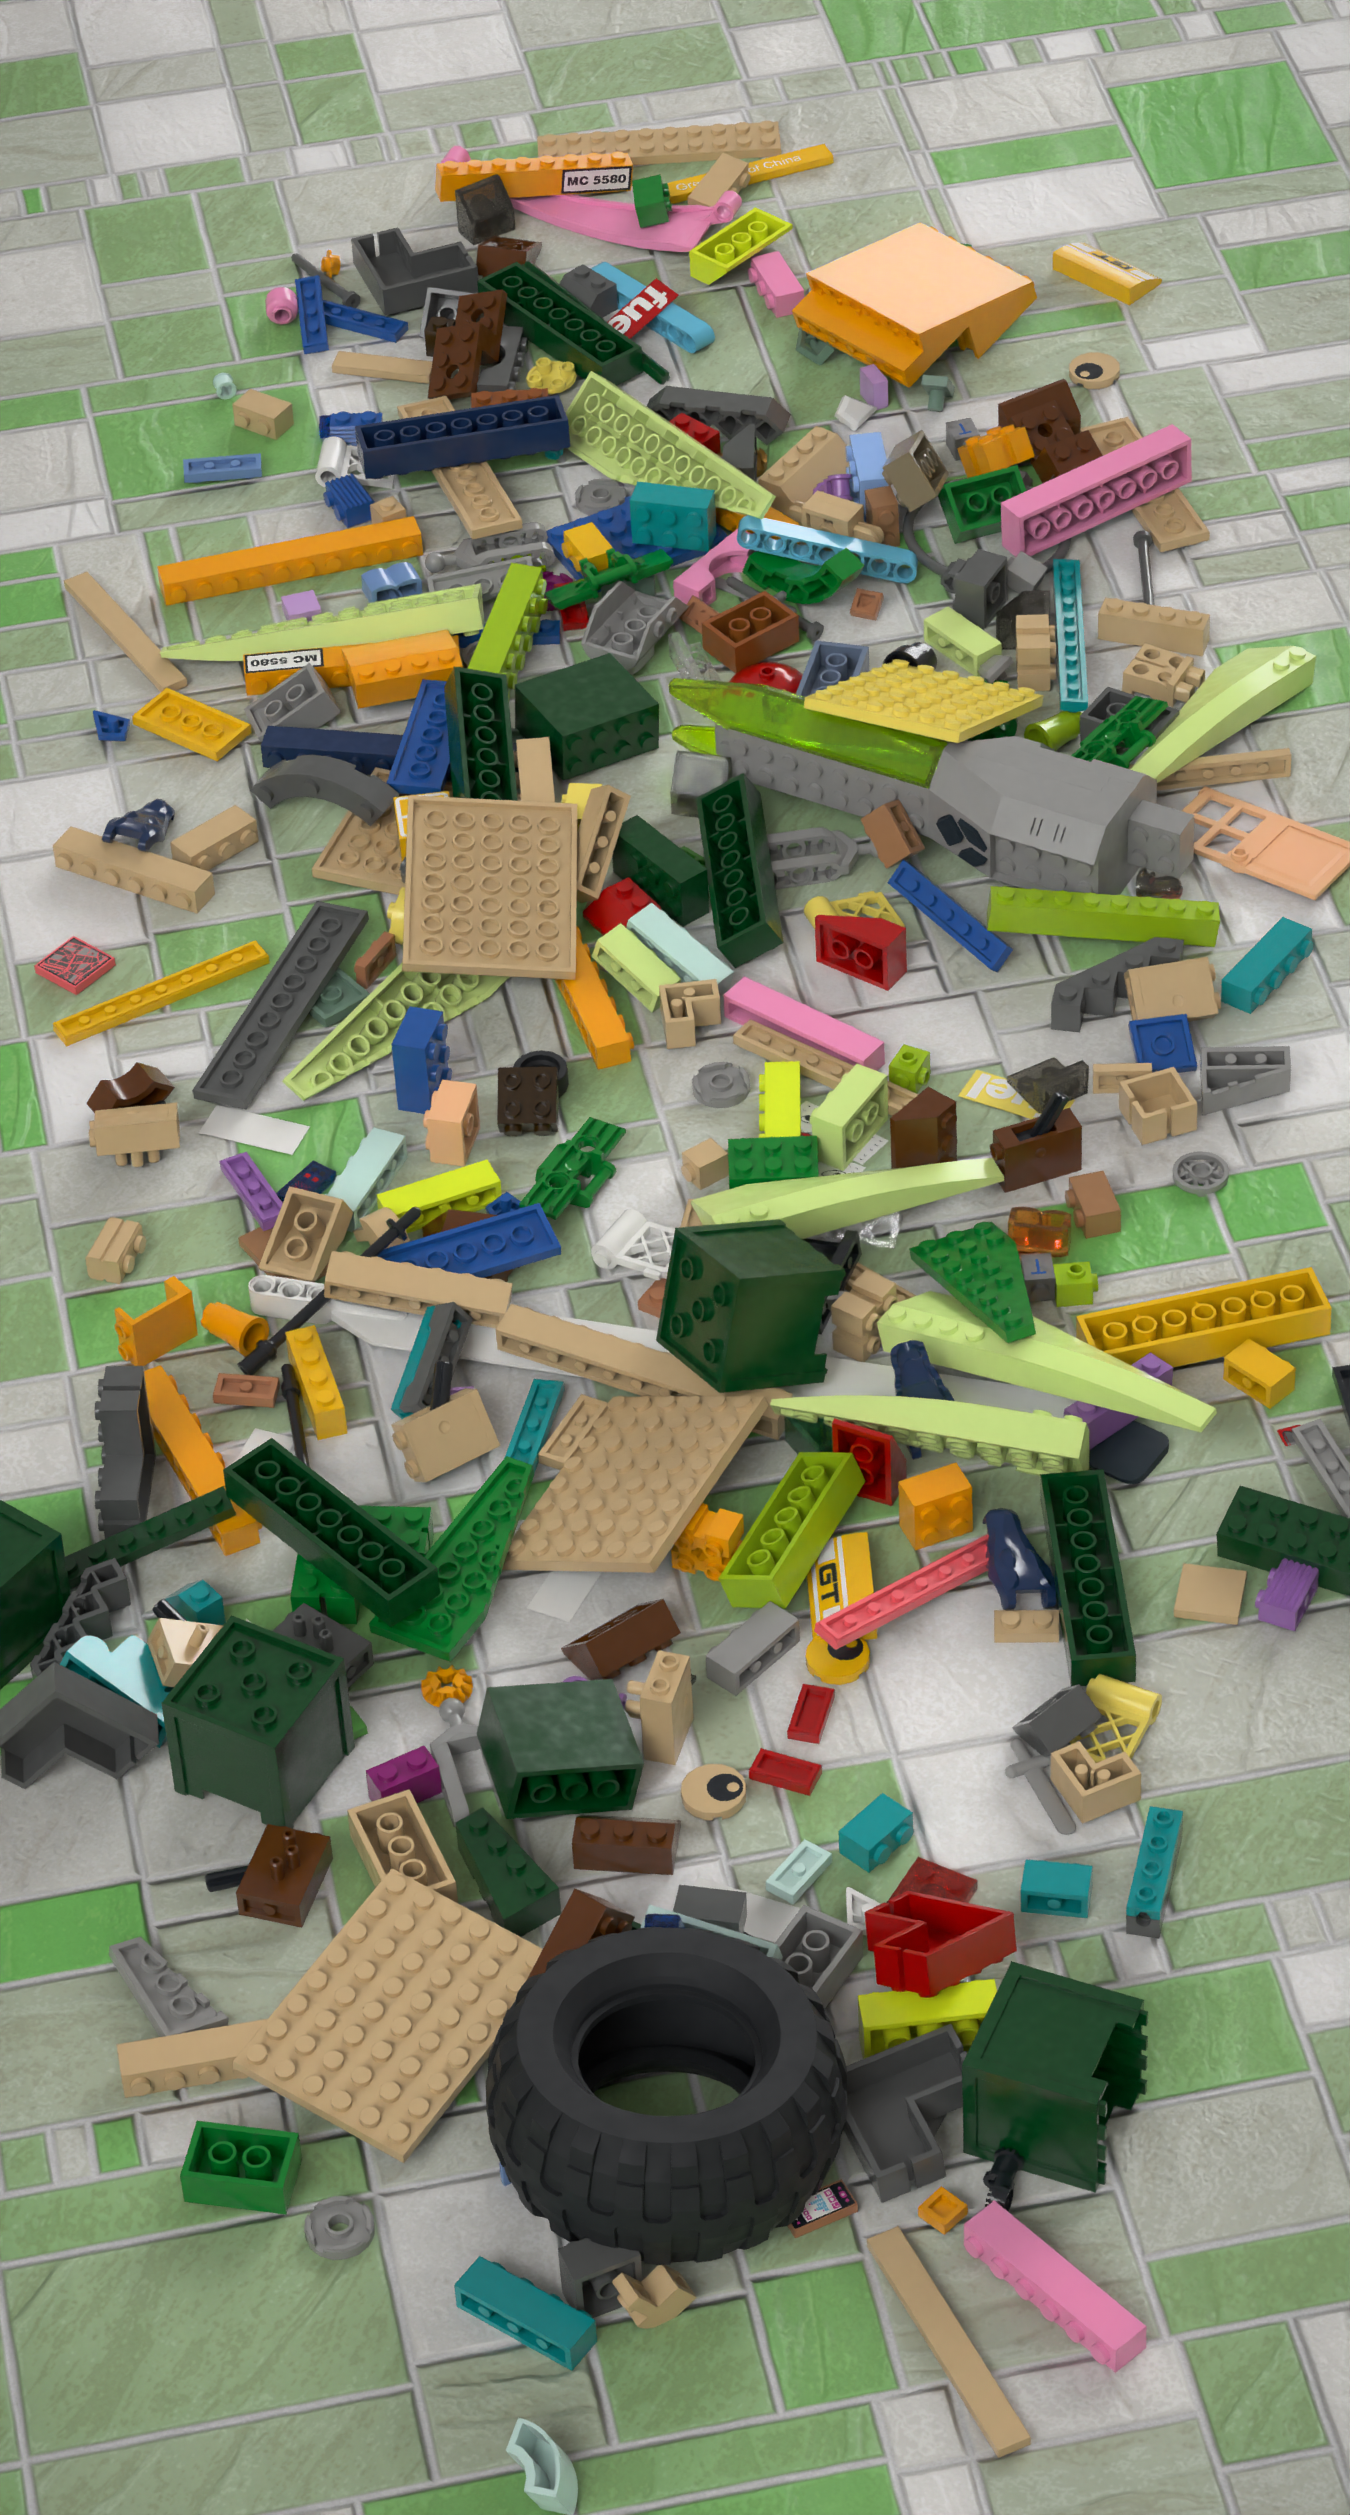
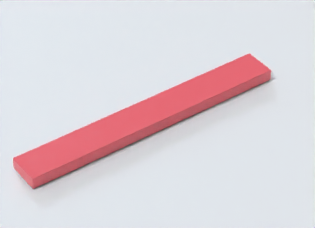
M989 1535L982 1536L822 1619L815 1624L814 1631L837 1650L988 1571L986 1566L989 1558H986V1544Z

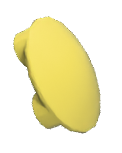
M547 357L539 358L536 361V366L527 373V385L531 389L548 388V394L561 393L575 383L577 377L575 366L569 361L561 362L551 361Z

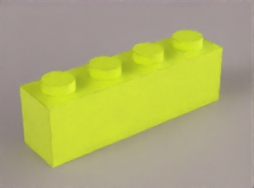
M800 1061L765 1062V1074H759V1092H765V1094H759V1111H765V1113L759 1114V1131H765V1133H760L759 1138L801 1136Z
M488 1159L376 1195L378 1210L387 1207L399 1219L412 1207L420 1208V1217L406 1229V1232L410 1233L422 1229V1227L448 1209L468 1212L485 1209V1206L502 1195L501 1181Z

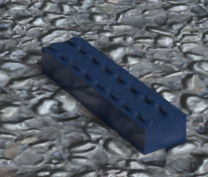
M559 395L355 426L357 453L365 479H381L384 476L406 475L409 472L422 470L432 471L435 468L457 467L461 464L473 462L483 463L486 460L509 459L512 456L534 455L537 452L560 451L563 448L570 447L568 418Z

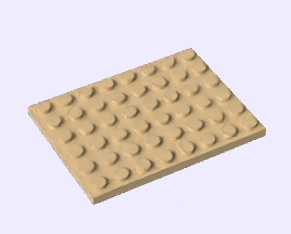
M408 795L402 971L575 980L577 804Z
M747 1395L612 1397L607 1403L608 1409L604 1415L594 1421V1429L588 1437L579 1442V1450L574 1457L565 1462L564 1467H562L555 1479L550 1483L545 1493L513 1536L502 1570L655 1573L769 1405L765 1397Z
M392 1868L233 2060L234 2069L400 2162L405 2163L489 2057L491 2047L503 2023L504 2016L515 2002L517 1992L526 1982L543 1949Z

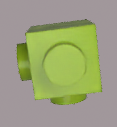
M903 1044L889 1064V1082L917 1094L922 1085H926L929 1081L931 1074L930 1052Z
M1090 1262L1053 1264L1056 1307L1093 1304V1292L1098 1291L1097 1273H1091Z

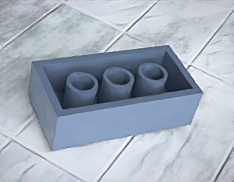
M816 640L796 694L807 697L816 693L817 690L827 689V686H834L839 681L849 680V677H856L862 672H869V647Z

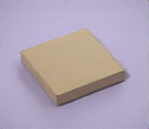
M1183 1563L1174 1606V1617L1238 1625L1247 1571Z

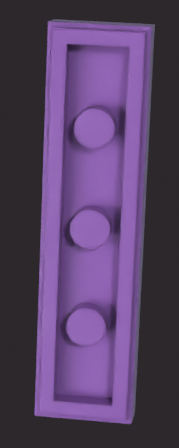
M243 1152L219 1161L221 1171L262 1230L274 1228L283 1203L248 1153Z

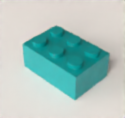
M637 481L630 498L632 543L710 551L717 533L715 490Z

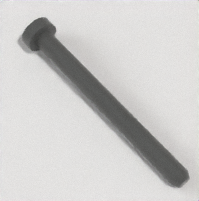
M300 254L292 255V262L311 276L319 275L321 284L341 298L343 305L352 308L358 307L360 296L357 293L345 290Z
M1142 530L1134 534L1133 543L1138 548L1143 603L1154 605L1149 555L1152 536L1148 531Z
M728 577L726 580L729 587L748 598L760 593L735 577ZM799 616V628L807 632V638L810 640H818L823 633L824 626L817 621L811 623Z

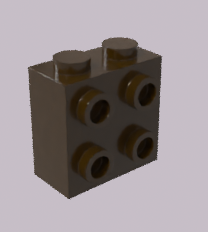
M557 1067L498 1068L497 1125L499 1132H504L507 1136H520L522 1132H534L538 1136L551 1135V1132H558L559 1074Z

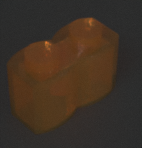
M1031 1207L1011 1208L1008 1220V1236L1016 1242L1018 1253L1032 1254L1038 1252L1040 1254L1051 1253L1052 1257L1068 1256L1071 1244V1214L1060 1210L1040 1211Z

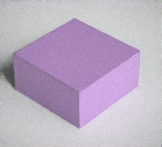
M875 364L860 368V395L868 404L877 407V410L888 407V380Z
M313 590L281 597L282 610L286 620L306 617L308 622L312 621V616L322 613Z

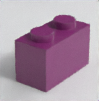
M425 1745L366 1770L368 1796L371 1801L409 1789L416 1803L442 1793L439 1765Z

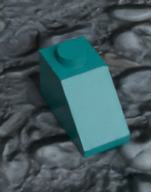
M204 1580L187 1584L164 1598L187 1621L224 1625L226 1623L222 1596Z

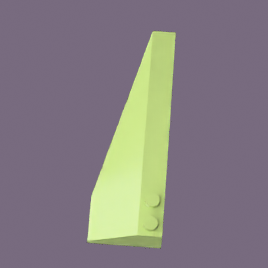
M993 1158L962 1160L746 1184L691 1200V1205L702 1225L780 1219L795 1235L805 1239L1004 1181V1176Z

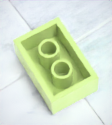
M856 1064L849 1073L843 1075L837 1087L829 1091L824 1102L812 1111L810 1124H812V1136H817L818 1162L844 1171L888 1120V1082L886 1074Z

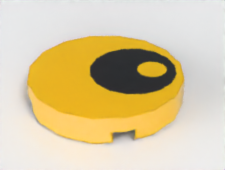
M861 1637L837 1650L824 1639H812L806 1649V1666L813 1677L814 1674L820 1677L821 1682L834 1685L847 1684L856 1681L864 1670L865 1672L868 1670L870 1650L867 1642Z

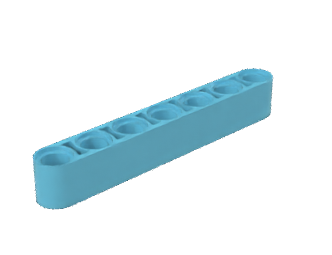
M601 262L590 268L616 284L619 310L646 288L645 285L607 262ZM673 302L646 325L689 353H695L715 341V335L710 325Z
M750 515L744 516L739 522L737 541L740 546L746 549L823 565L825 561L847 548L851 553L858 554L859 556L857 557L865 565L860 574L899 583H910L917 575V556L913 551L768 518L758 519ZM746 530H751V531H754L755 533H753V534H748V533H746L745 531H746ZM772 536H778V537H780L781 539L775 540V539H772L771 537H772ZM797 542H804L806 545H799ZM828 547V548H831L832 550H831V551H825V550H823L822 548ZM876 559H882V560H884V562L879 563V562H876L875 560H876ZM901 565H908L910 568H902Z

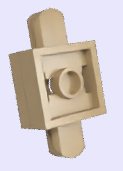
M818 490L806 503L795 501L785 512V515L798 522L799 526L880 544L884 541V533L880 527L864 522L862 504ZM828 547L822 548V549L825 550V551H831V550H832L831 548H828Z

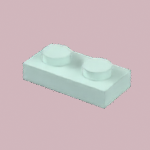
M804 1839L766 1880V1890L794 1904L832 1863V1853Z

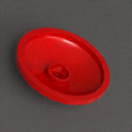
M778 662L752 664L741 669L730 679L727 694L731 692L753 699L764 685L781 690L785 689L796 694L803 674L789 665Z

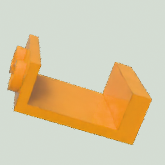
M175 1276L164 1281L167 1301L139 1317L132 1319L120 1307L114 1309L116 1317L114 1326L120 1344L118 1345V1351L125 1361H130L134 1366H145L198 1335L192 1291Z

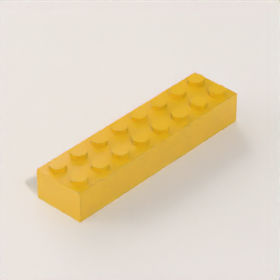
M1309 1267L1076 1316V1338L1129 1365H1132L1151 1352L1172 1367H1178L1225 1357L1248 1338L1268 1348L1330 1335L1332 1308L1313 1268Z

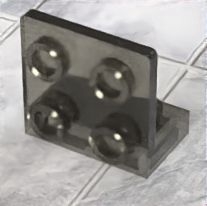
M1053 1057L1007 1076V1083L1038 1113H1042L1051 1096L1057 1090L1066 1094L1069 1098L1068 1101L1087 1094L1089 1066L1081 1060L1065 1067Z

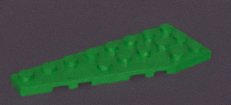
M980 1222L974 1225L973 1228L964 1231H952L946 1237L937 1240H925L920 1242L918 1246L909 1248L911 1260L1005 1342L1011 1343L1036 1334L1016 1242L993 1222Z
M508 1456L504 1458L424 1556L438 1568L440 1595L392 1628L375 1615L369 1623L371 1633L449 1662L455 1658L486 1619L534 1477L533 1465Z

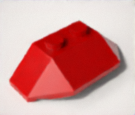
M628 877L601 890L599 899L587 902L582 913L583 917L604 936L620 923L627 927L628 919L651 903L660 910L662 909Z

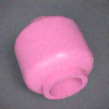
M277 287L267 294L265 300L266 315L270 321L282 325L292 322L297 317L298 302L294 291L285 287Z

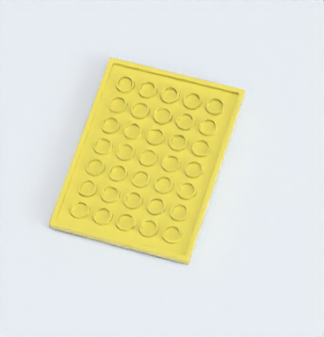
M894 659L889 664H882L879 668H872L869 672H862L859 676L849 677V680L839 681L834 686H827V689L817 690L816 693L805 697L804 708L960 743L1041 707L1044 695L1035 694V690L1031 688L1021 687L1018 690L1009 688L1008 683L993 682V684L984 682V678L969 676L968 678L959 677V673L946 670L941 673L934 671L932 666L918 665V667L910 666L906 660Z

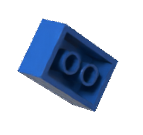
M409 1006L391 1045L398 1110L425 1114V1111L431 1108L432 1094L434 1091H438L442 1079L451 1080L452 1069L448 1068L450 1047L446 1046L448 1025L444 1024L443 1011Z

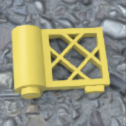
M874 891L859 893L857 897L831 902L824 896H817L809 900L804 907V915L814 929L815 917L817 915L860 917L861 913L874 918H882L905 927L882 892L875 893ZM878 903L881 908L876 909L866 905ZM843 909H850V910L855 911V913H854V914H850V913L844 912V911H842V910H843Z
M1099 1674L1096 1679H1090L1086 1688V1694L1099 1712L1106 1717L1108 1722L1097 1725L1098 1727L1093 1732L1084 1737H1090L1094 1747L1087 1749V1752L1097 1763L1106 1759L1104 1752L1120 1747L1122 1752H1126L1130 1759H1132L1147 1728L1158 1717L1162 1704V1695ZM1125 1724L1137 1727L1135 1733L1122 1738L1117 1727ZM1112 1729L1116 1740L1099 1745L1095 1735ZM1078 1735L1074 1739H1072L1070 1743L1074 1744L1078 1740L1084 1738H1081L1080 1735Z

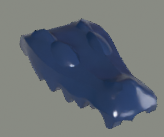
M155 799L137 811H130L122 817L109 820L103 833L102 841L111 844L117 834L139 839L138 850L148 852L153 844L165 840L169 822L174 820L175 811L165 800Z
M910 1340L897 1344L891 1349L890 1356L895 1374L894 1387L896 1396L955 1401L948 1388L944 1386L940 1375L934 1366L931 1365L923 1342ZM906 1445L913 1460L922 1457L921 1448Z
M1005 1508L989 1510L983 1519V1524L987 1525V1534L989 1535L986 1544V1558H989L986 1568L988 1569L989 1579L999 1593L1002 1608L1004 1610L1015 1609L1017 1603L1016 1594L1041 1593L1042 1606L1044 1608H1055L1056 1587L1054 1576L1048 1565L1039 1556L1024 1534L1017 1513L1012 1509Z

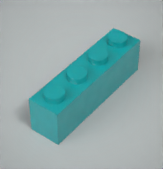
M1282 917L1221 980V1002L1249 1014L1259 1005H1263L1267 996L1274 989L1280 987L1282 981L1289 973L1292 974L1298 964L1304 958L1310 956L1314 947L1312 929Z
M479 2256L454 2285L456 2306L571 2371L574 2370L597 2342L596 2321L589 2313L584 2310H576L564 2303L557 2295L548 2294L535 2287L528 2279L519 2278L506 2271L497 2262H490Z

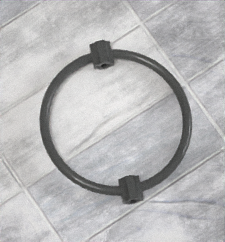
M1019 470L1026 491L1032 489L1033 479L1029 477L1027 472ZM966 478L955 479V480H952V481L945 482L944 484L951 483V482H955V481L962 480V479H966ZM924 505L912 512L907 510L903 521V535L909 550L916 554L921 564L941 576V585L945 587L947 592L955 594V589L952 586L953 579L956 573H960L964 568L966 561L958 558L957 561L951 562L946 567L927 555L918 545L913 530L915 517ZM1071 538L1061 542L1052 557L1043 563L1048 568L1045 574L1052 570L1053 559H1064L1069 550Z

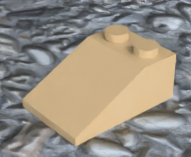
M289 1186L258 1268L262 1271L302 1281L315 1282L329 1262L331 1252L336 1251L344 1240L353 1211L343 1199Z

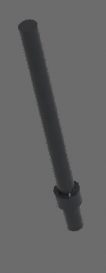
M284 1364L281 1367L283 1378L281 1391L283 1398L287 1402L295 1456L310 1467L298 1399L301 1394L299 1382L295 1380L293 1366L291 1364Z

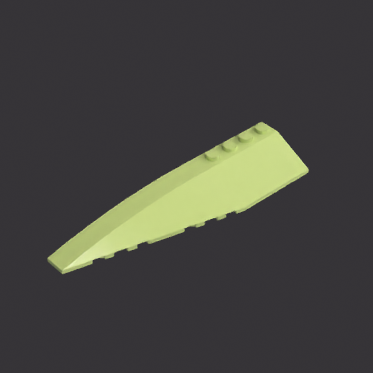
M592 371L566 411L570 436V447L567 449L612 480L636 486L638 481L715 490V507L743 515H750L758 519L764 518L776 498L771 492L612 382Z
M481 583L375 601L367 603L363 610H359L355 606L343 608L336 616H333V613L324 612L312 616V621L308 622L306 617L261 626L257 633H252V631L246 629L237 631L229 639H226V636L218 635L205 639V644H200L199 640L171 645L163 647L160 654L161 658L243 661V655L377 643L447 629L451 636L458 633H463L464 636L479 634V630L484 628Z
M928 1291L892 1304L877 1322L883 1351L890 1353L894 1346L910 1340L923 1342L929 1361L932 1364L1197 1432H1202L1217 1414L1215 1407L1034 1316L1036 1334L1007 1343L955 1297Z

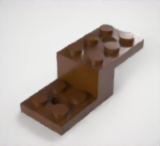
M495 290L459 296L455 326L437 328L428 399L447 396L451 400L471 397V393H477L480 365L498 363L507 293L505 291ZM484 313V316L479 320V322H476L478 316ZM459 369V372L455 374L453 378H451L452 373L455 370Z
M1055 400L1012 416L1008 421L1015 428L1025 427L1035 454L1029 460L1042 484L1103 456L1089 430L1074 435ZM1038 428L1046 429L1050 437L1041 436L1038 433Z

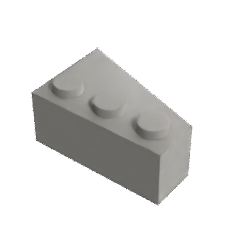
M1290 1046L1201 1047L1200 1082L1202 1116L1289 1092L1291 1078Z

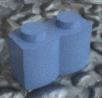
M408 562L397 563L387 569H372L361 575L362 591L369 603L423 593L422 580L413 565Z

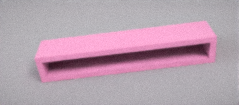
M745 976L723 995L724 1017L741 1025H744L751 1019L853 1066L860 1064L878 1071L885 1064L883 1041Z
M995 2200L964 2224V2246L967 2252L972 2257L979 2258L988 2265L997 2278L1004 2279L1013 2286L1022 2299L1029 2300L1038 2307L1047 2320L1056 2322L1065 2330L1073 2342L1081 2343L1091 2352L1098 2363L1106 2364L1116 2373L1146 2349L1147 2326Z

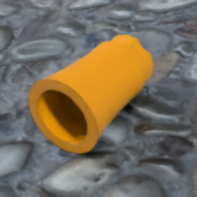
M220 1302L209 1303L203 1310L201 1325L212 1335L231 1345L244 1357L257 1347L256 1343L259 1340L264 1341L268 1339L269 1324L264 1318L244 1313Z

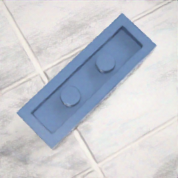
M261 453L183 459L185 483L262 477Z

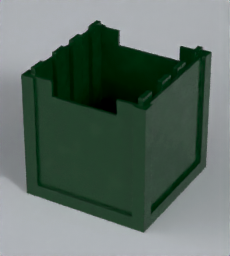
M780 1219L675 1228L656 1341L719 1393L823 1383L825 1374L828 1371L825 1368L827 1354H815L825 1296L839 1294L841 1281H843L846 1274L845 1269L839 1264H833L826 1256L816 1251L813 1246L795 1235Z
M0 1500V1690L30 1664L35 1655L40 1654L44 1647V1639L53 1624L58 1623L63 1614L62 1608L71 1594L61 1533Z
M232 1615L161 1703L175 1792L185 1796L190 1794L203 1800L205 1798L204 1790L260 1812L261 1821L265 1825L286 1826L293 1829L294 1821L328 1779L345 1755L349 1756L355 1748L344 1658Z
M1011 1961L962 2064L963 2153L995 2162L993 2157L996 2150L1002 2149V2147L1005 2149L1010 2148L1011 2152L1016 2150L1015 2154L1019 2153V2156L1024 2158L1025 2163L1022 2171L1096 2193L1099 2184L1105 2185L1107 2172L1105 2170L1107 2163L1098 2161V2159L1106 2160L1107 2146L1098 2144L1099 2140L1105 2141L1107 2138L1106 2125L1114 2107L1117 2106L1132 2111L1139 2095H1145L1147 2092V2080L1142 2079V2070L1146 2071L1148 2056L1142 2055V2050L1146 2051L1148 2048V2036L1142 2034L1143 2026L1148 2024V2011L1144 2010V2000Z

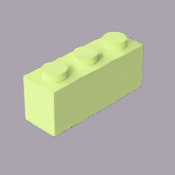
M949 606L924 619V641L974 676L980 677L978 673L980 665L994 655H1002V643L998 639L983 631L979 626H976Z
M621 923L596 942L592 958L652 1013L660 1007L659 985L681 982V978L674 969L669 968L658 958L653 950L647 948L637 938L635 933L628 930Z

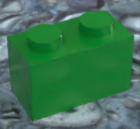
M661 174L633 180L635 210L640 228L669 222L668 212L672 211L671 196L668 183L663 184Z

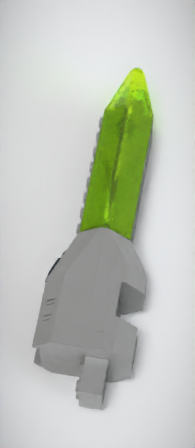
M673 678L669 683V692L672 696L715 722V727L699 725L677 726L671 733L672 739L725 774L734 778L744 773L753 784L861 817L866 816L885 803L899 799L917 834L930 837L989 878L1001 883L1025 889L1035 888L1039 890L1120 895L1140 867L1179 879L1193 860L1194 815L1157 804V780L1146 774L1096 759L1089 762L1062 754L1042 743L1018 736L954 743L805 709V696L764 684Z

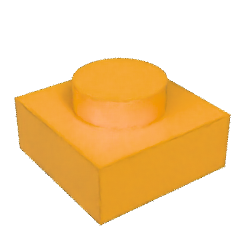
M942 2186L918 2207V2216L944 2235L968 2214V2205Z

